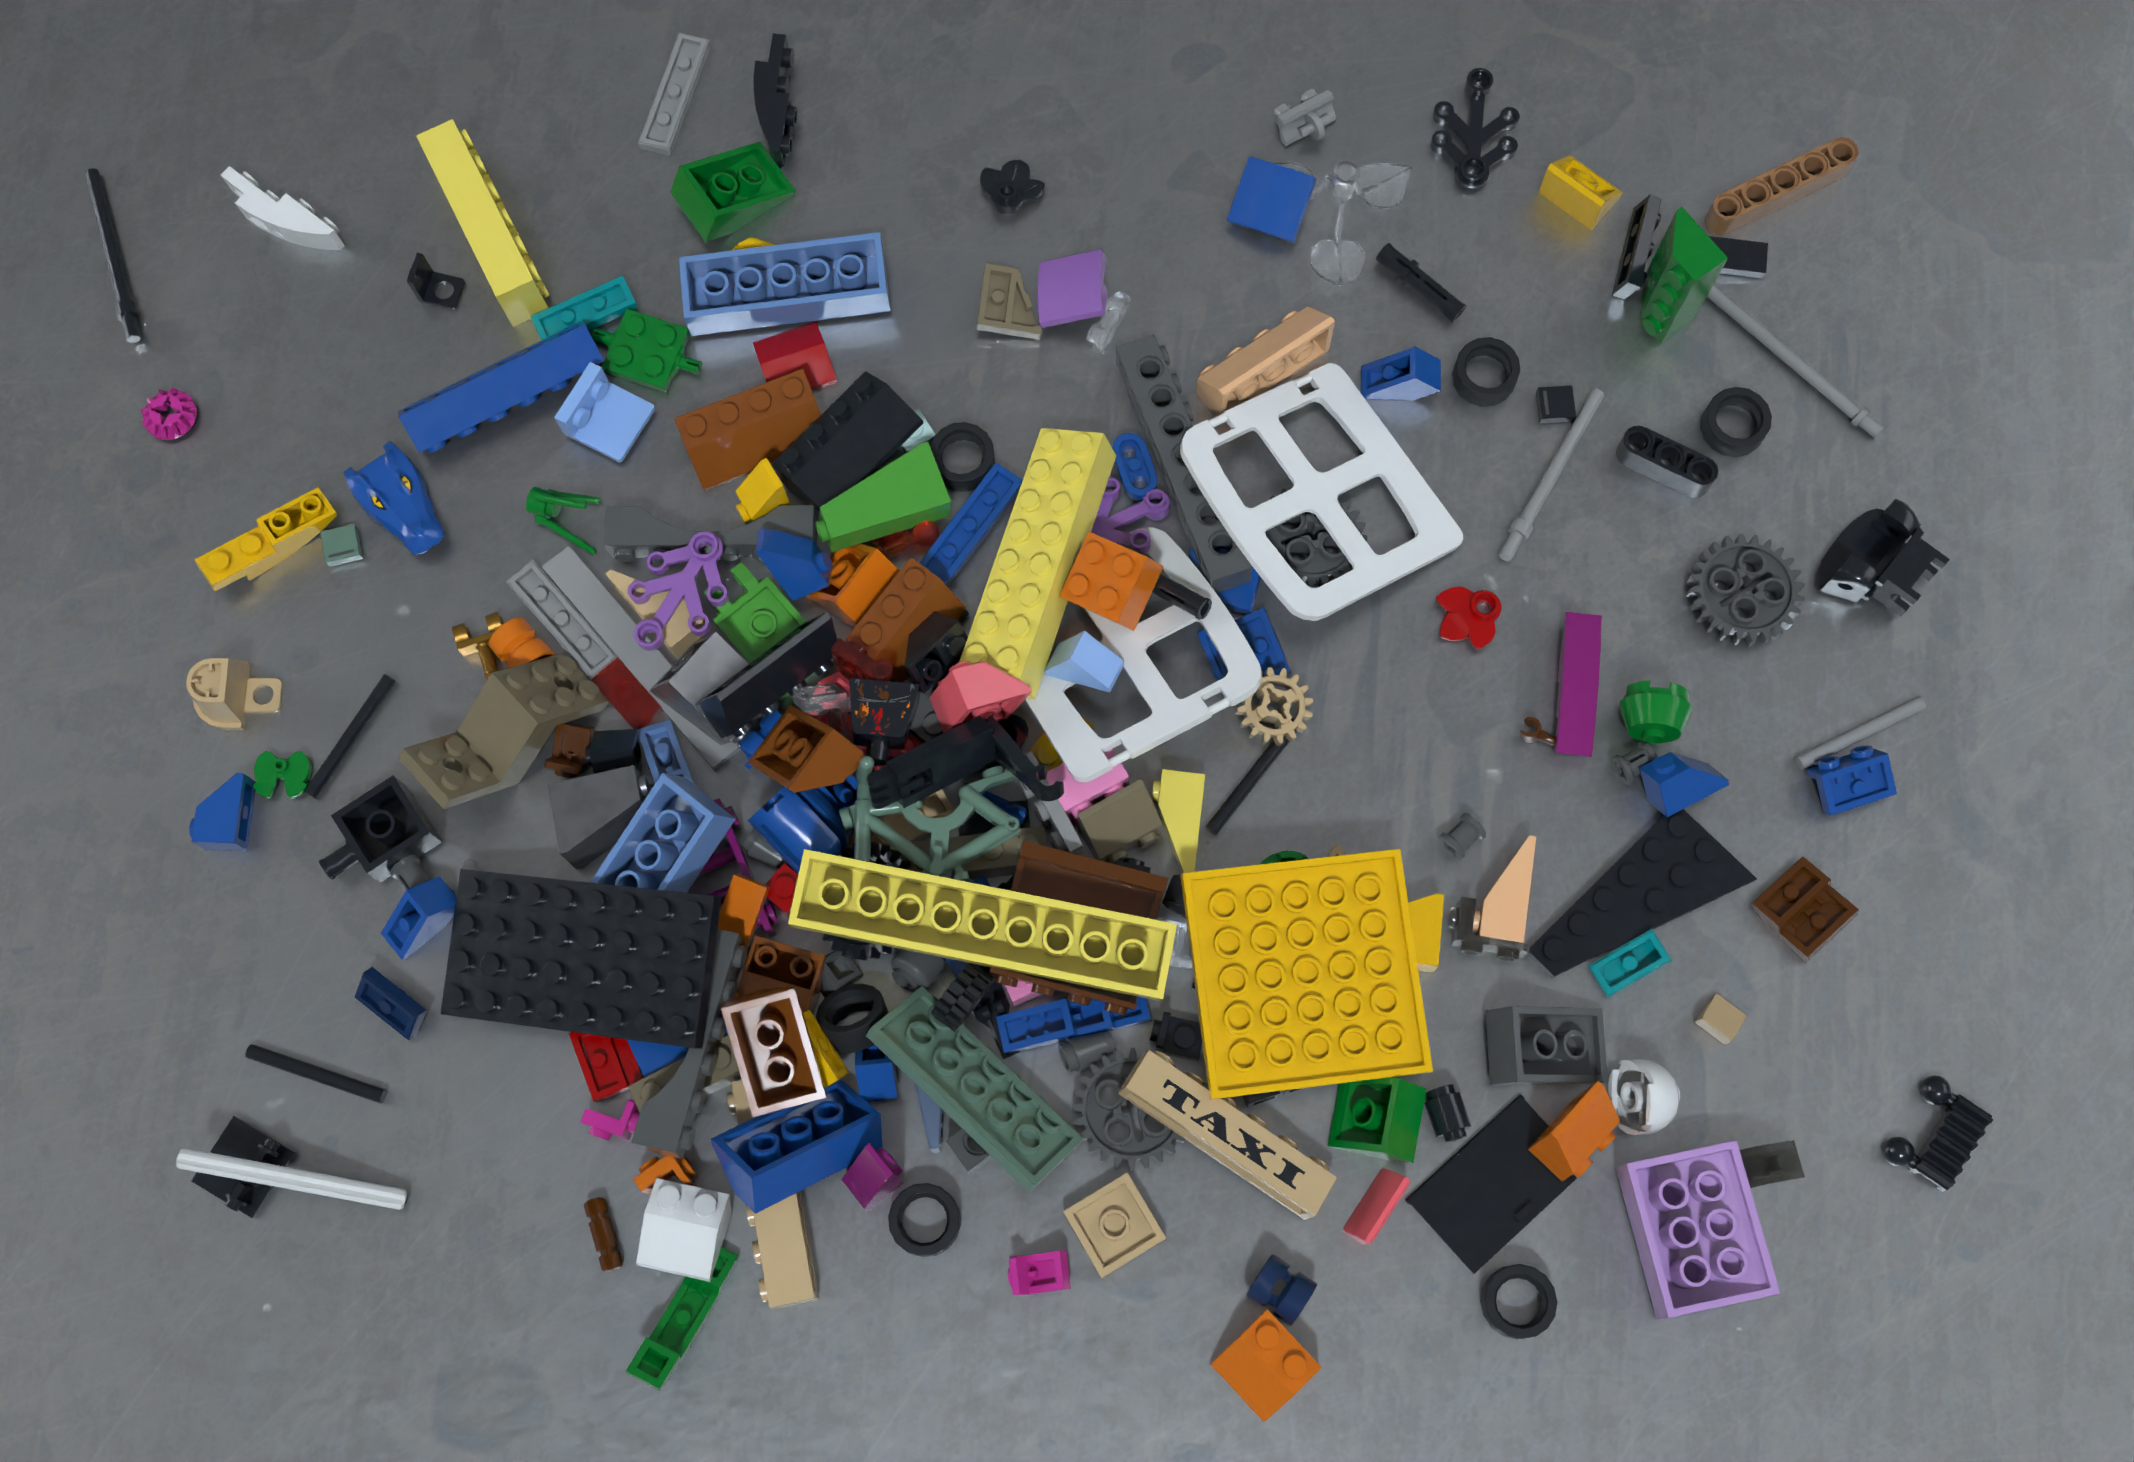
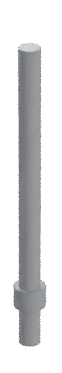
M1593 388L1521 516L1515 518L1508 530L1510 535L1498 554L1502 560L1510 562L1521 542L1528 539L1533 530L1532 523L1605 395L1600 389Z

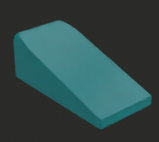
M1653 929L1590 964L1588 967L1606 996L1610 997L1672 962V959Z

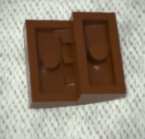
M1802 857L1752 903V907L1782 941L1807 963L1858 915L1859 909L1830 886L1831 879L1806 858Z

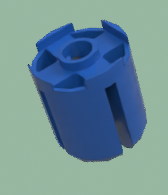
M782 787L747 820L797 874H799L804 849L838 856L850 844L852 829L845 831L840 813L817 789L793 793L787 788Z

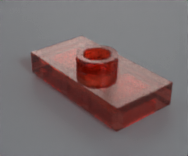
M618 657L591 679L633 729L644 728L663 712L662 707Z

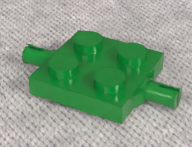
M626 308L620 325L614 333L596 327L591 335L594 342L608 346V354L602 366L604 373L667 393L673 377L680 369L699 375L700 370H702V361L685 357V347L691 335L687 327Z

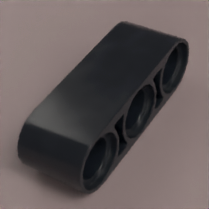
M1643 426L1629 428L1623 435L1616 450L1617 459L1624 466L1692 498L1705 495L1716 480L1719 472L1717 464L1711 458ZM1628 443L1639 445L1642 451L1633 450ZM1660 458L1669 459L1673 466L1665 465ZM1692 473L1702 475L1705 481H1698L1693 477Z

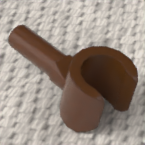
M1534 717L1524 719V723L1527 726L1536 729V732L1531 734L1520 730V737L1524 742L1534 743L1539 740L1555 746V737L1541 730V723L1538 719Z

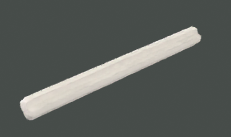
M189 1148L181 1149L176 1160V1167L178 1169L392 1209H403L407 1199V1190Z

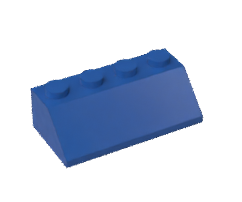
M839 1079L827 1088L825 1087L826 1098L756 1116L711 1138V1143L734 1193L756 1214L852 1165L869 1143L876 1150L883 1147L881 1114L842 1079Z

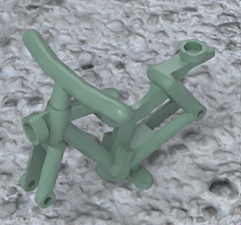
M864 756L860 759L856 772L857 800L855 805L839 809L845 831L852 828L855 831L854 859L870 862L872 831L922 868L923 873L951 879L952 873L955 872L954 879L970 882L967 871L963 872V866L1007 840L1017 837L1020 833L1018 819L1012 817L983 796L988 789L1015 780L1014 775L1009 771L1005 772L1003 766L987 769L982 773L984 779L961 786L958 791L961 800L960 805L953 813L942 818H931L924 816L918 811L922 806V800L906 808H903L898 801L882 809L873 808L867 776L872 772L874 760L870 756ZM974 811L996 826L948 854L950 832L962 826ZM902 813L909 824L920 831L931 833L930 856L876 816Z

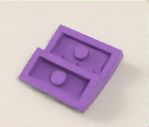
M1102 249L1040 262L1038 272L1039 323L1042 328L1105 315L1108 290L1104 284L1107 258Z

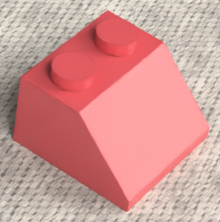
M964 661L949 669V674L938 682V687L929 699L942 731L945 733L978 716H981L984 720L993 717L996 721L1007 719L1032 691L1029 685L984 661L970 665L969 661Z

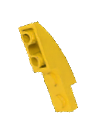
M319 487L259 517L256 519L257 527L196 558L195 562L215 592L244 576L250 581L270 570L306 545L337 516V513Z

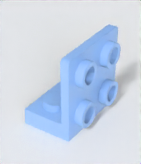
M590 362L554 418L564 435L617 462H623L654 413L655 407L652 403L610 383L602 367Z

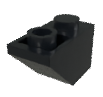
M937 612L929 615L909 634L904 666L915 684H919V691L922 693L927 692L952 666L960 661L968 638L959 621Z

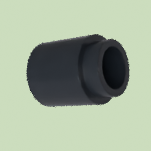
M1449 1084L1426 1092L1427 1102L1424 1104L1435 1137H1444L1446 1143L1466 1137L1465 1130L1472 1126L1461 1094L1455 1091L1454 1085Z

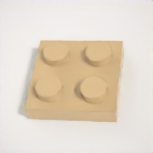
M1125 1173L1063 1211L1101 1279L1166 1240L1164 1233L1128 1173Z

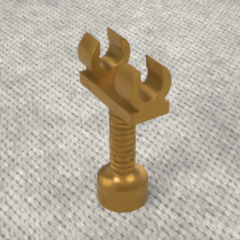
M498 612L485 616L490 632L472 638L469 628L465 626V623L452 627L457 650L463 657L479 653L486 681L491 673L498 671L493 651L488 646L492 634L504 624L502 616H499Z

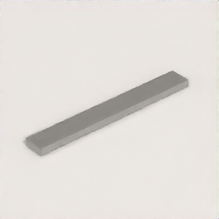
M569 545L541 566L714 771L741 751L737 745L738 742L734 744L731 741L719 745L649 691L672 665L658 649L646 651L638 645L634 638V629L637 624ZM646 636L645 641L650 643L651 641Z

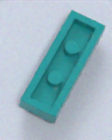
M622 275L530 317L541 340L582 320L589 331L623 316L626 308L634 311L638 309V306Z

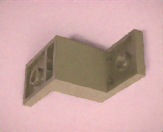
M566 653L491 673L455 733L403 748L398 759L444 810L519 784L557 725L604 711L609 700Z

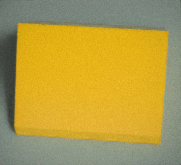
M1571 155L1550 163L1538 192L1591 231L1623 194L1621 190Z

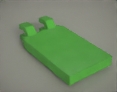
M740 562L731 570V573L745 592L731 603L728 600L724 606H713L718 612L714 616L713 621L744 659L751 663L806 622V620L768 576L765 579L757 580L747 567ZM706 589L703 593L705 594V597H706V599L708 600V598H707V596H706V591H707V589ZM720 590L712 594L713 599H720L723 596ZM815 672L812 673L810 676H808V677H807L806 679H804V680L806 681L807 679H809L812 675L815 674ZM786 693V694H785L784 696H782L779 700L782 701V700H783L785 697H787L789 694Z

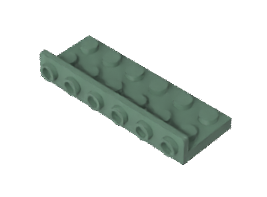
M921 986L873 1025L866 1037L1030 1193L1052 1170L1074 1152L1083 1138L1042 1097L1038 1096L1027 1086L1017 1073L1009 1069L988 1046L984 1045L971 1033L964 1023L954 1032L933 1016L931 1012L938 999Z

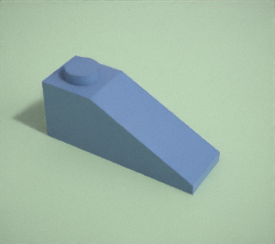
M671 720L637 729L638 738L654 785L662 773L684 777L694 785Z

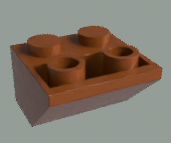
M755 935L735 997L762 989L796 987L803 1013L810 1010L814 1015L820 996L826 956Z

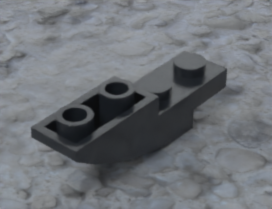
M773 33L768 62L755 61L753 76L754 99L759 123L769 153L778 167L784 168L786 156H791L793 149V138L790 136L791 127H796L797 107L792 106L789 94V77H786L787 69L793 67L794 50L789 48L786 34Z

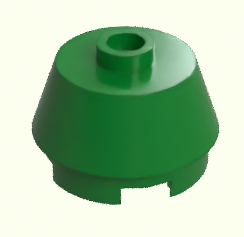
M1650 681L1632 683L1627 686L1626 694L1619 703L1629 736L1651 744L1672 742L1679 739L1693 711V706L1689 702V691L1685 687L1671 682L1669 689L1650 687Z

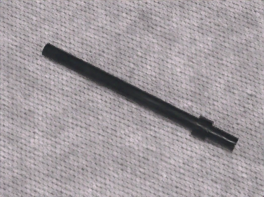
M91 168L85 171L117 300L115 304L117 318L122 321L127 342L135 343L141 339L136 321L139 316L136 303L130 297L99 170Z

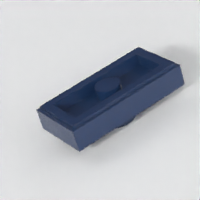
M371 967L363 972L355 998L407 1040L415 1037L419 1032L427 1010L375 968Z

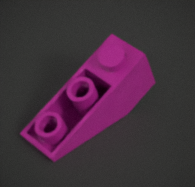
M869 1143L841 1180L861 1206L869 1212L903 1184L898 1177L903 1170L883 1147L876 1150Z

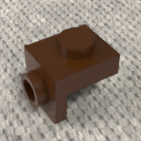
M572 722L557 725L552 757L545 760L544 767L555 770L554 774L567 778L576 777V774L589 769L586 765L585 749L586 746L591 745L595 727Z

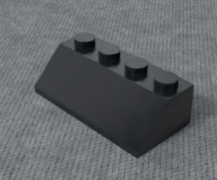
M865 371L771 466L789 492L808 505H814L815 509L820 512L821 506L874 474L924 422L887 383Z
M825 612L804 622L696 703L721 739L732 734L735 738L742 736L753 727V724L750 722L759 714L766 717L781 706L778 699L786 693L791 697L805 688L808 684L804 679L814 672L819 676L834 665L831 659L841 651L832 617L828 612Z

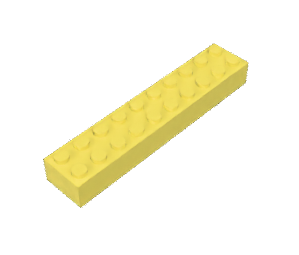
M806 849L803 852L788 924L793 928L988 967L992 966L1003 970L1157 1001L1163 1000L1177 928V924Z

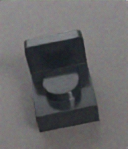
M1164 1012L1162 1021L1154 1020L1150 1041L1157 1042L1155 1051L1198 1062L1202 1047L1200 1023L1173 1017L1171 1013Z

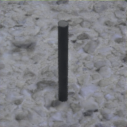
M386 674L382 676L304 792L317 799L396 683L393 678Z
M1283 736V743L1279 746H1276L1273 739L1205 826L1209 832L1214 835L1220 832L1290 741L1286 736Z
M250 1044L245 1053V1057L380 1104L383 1103L387 1095L386 1089L254 1044Z

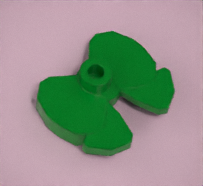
M265 751L258 756L255 762L254 776L257 782L253 784V787L259 795L269 799L273 795L278 779L284 780L288 797L293 799L301 796L308 786L306 783L309 782L311 777V760L301 751L295 752L287 759L277 758L273 753Z

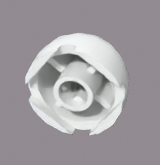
M1628 1059L1618 1062L1621 1066L1619 1069L1612 1070L1608 1082L1609 1098L1615 1110L1618 1108V1114L1622 1120L1619 1122L1618 1127L1626 1134L1643 1135L1658 1132L1670 1124L1677 1113L1680 1091L1668 1069L1653 1060Z

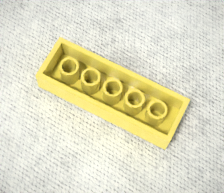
M451 119L416 135L498 302L512 326H518L530 320V316L548 309L544 298L550 295L466 129L459 131L454 120Z

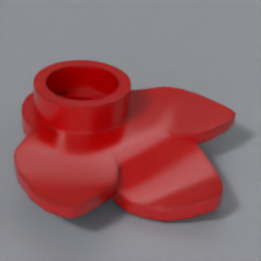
M1459 586L1447 589L1436 597L1437 603L1448 612L1440 626L1439 635L1441 638L1453 642L1469 638L1470 643L1476 650L1487 646L1492 641L1496 633L1494 622L1498 619L1502 609L1500 599L1494 593L1487 590L1473 593L1469 589ZM1484 604L1489 608V612L1481 613L1478 611L1477 606Z

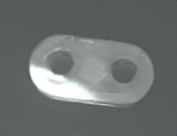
M1117 291L1114 296L1108 295L1105 315L1102 316L1099 324L1096 322L1092 324L1087 335V341L1091 342L1090 350L1101 355L1106 353L1128 312L1131 296Z

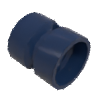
M1272 1253L1253 1281L1246 1296L1262 1307L1271 1305L1273 1307V1314L1291 1326L1304 1309L1318 1284L1301 1272L1292 1274L1290 1272V1265ZM1278 1278L1287 1283L1279 1297L1270 1292Z

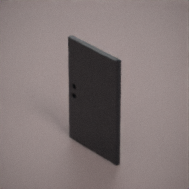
M1518 1095L1405 1199L1406 1203L1413 1207L1473 1275L1577 1179L1576 1176L1572 1175L1561 1181L1528 1150L1549 1125L1525 1101L1522 1095Z

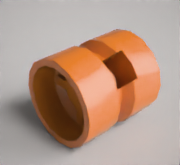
M516 617L505 622L492 634L488 646L502 662H507V668L556 655L542 638L535 636L536 631L524 617Z

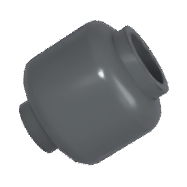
M900 949L891 960L892 977L902 988L910 992H914L921 986L927 990L945 968V959L943 957Z

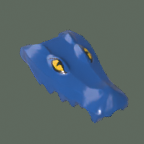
M389 441L383 445L385 449L383 455L357 472L350 467L343 473L353 497L367 515L377 523H381L417 557L420 554L427 553L434 545H439L441 540L446 538L447 535L435 517L433 504L427 494L428 488L421 473L411 459L393 442Z

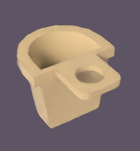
M230 658L201 660L190 669L186 678V688L193 698V707L198 716L212 727L224 730H244L246 713L278 712L282 704L283 683L278 678H249L251 663L249 661H235ZM264 686L271 687L273 690L271 701L263 705L257 704L255 701L256 691Z

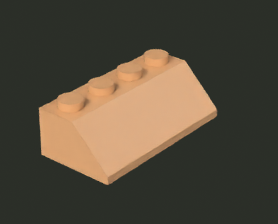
M1308 306L1300 312L1293 311L1282 319L1280 325L1271 331L1270 329L1263 330L1245 348L1237 347L1219 365L1206 367L1197 378L1196 394L1214 417L1223 414L1224 411L1273 389L1329 352L1335 320L1331 316Z

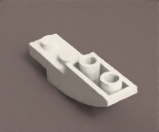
M230 166L220 175L232 192L240 197L235 202L237 207L247 220L260 229L278 238L305 247L341 250L345 246L337 235L340 231L338 227L327 217L319 219L315 216L316 211L305 200L300 198L296 201L287 193L279 199L270 190L264 193L258 188L260 185L251 175L245 171L239 174Z

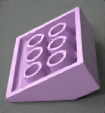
M1737 1140L1627 1163L1616 1167L1656 1319L1677 1317L1780 1294Z

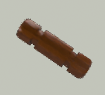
M596 1197L586 1201L584 1209L586 1216L591 1219L589 1227L596 1252L601 1254L598 1257L601 1270L603 1272L616 1270L622 1267L623 1262L620 1251L615 1249L618 1244L611 1219L605 1214L608 1212L605 1199Z

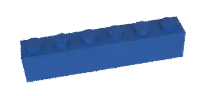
M582 320L399 410L398 417L418 452L420 453L427 449L428 453H432L446 446L445 440L458 434L459 438L475 432L478 429L476 424L486 419H489L490 423L495 422L508 415L507 409L517 404L520 407H525L539 399L537 394L547 389L555 392L566 387L569 384L568 379L579 373L582 375L590 362L598 365L604 360Z

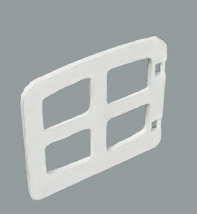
M1325 364L1308 372L1303 377L1294 381L1291 380L1226 410L1215 418L1207 419L1194 425L1186 431L1180 443L1181 458L1230 537L1289 612L1303 620L1316 621L1323 619L1456 550L1463 541V533L1346 372L1337 364ZM1311 383L1315 391L1303 395L1299 387ZM1309 403H1320L1341 425L1363 454L1327 472H1318L1311 466L1283 427L1279 418ZM1227 422L1231 430L1218 435L1214 427ZM1253 430L1258 433L1291 479L1293 488L1254 508H1248L1243 504L1224 474L1213 453V449ZM1375 477H1381L1415 532L1414 539L1383 555H1377L1373 552L1338 502L1340 494ZM1304 512H1311L1318 517L1353 568L1350 572L1318 588H1311L1304 583L1270 542L1265 533Z
M1154 527L1137 529L1148 532L1151 539L1150 550L1142 555L1163 565L1164 567L1161 572L1165 576L1201 596L1209 598L1212 601V606L1208 615L1204 619L1198 620L1195 616L1173 605L1138 623L1134 631L1085 609L1102 635L1100 643L1124 661V670L1146 701L1152 714L1112 737L1100 738L1083 720L1064 694L1067 688L1076 683L1047 676L1044 672L1036 698H1026L1025 702L1067 770L1078 782L1092 781L1113 770L1114 766L1130 758L1134 759L1208 720L1213 714L1226 707H1232L1246 700L1257 691L1261 684V666L1232 615L1182 549L1166 532ZM1138 539L1135 541V544L1142 545L1146 540ZM1194 622H1200L1219 652L1228 673L1219 681L1184 699H1179L1174 695L1146 651L1151 644ZM1220 692L1223 694L1224 699L1207 707L1204 700ZM1121 744L1126 749L1110 759H1107L1104 754Z

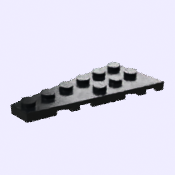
M1684 809L1669 817L1663 815L1525 953L1552 979L1639 937L1651 929L1654 930L1728 893L1751 884L1757 878Z

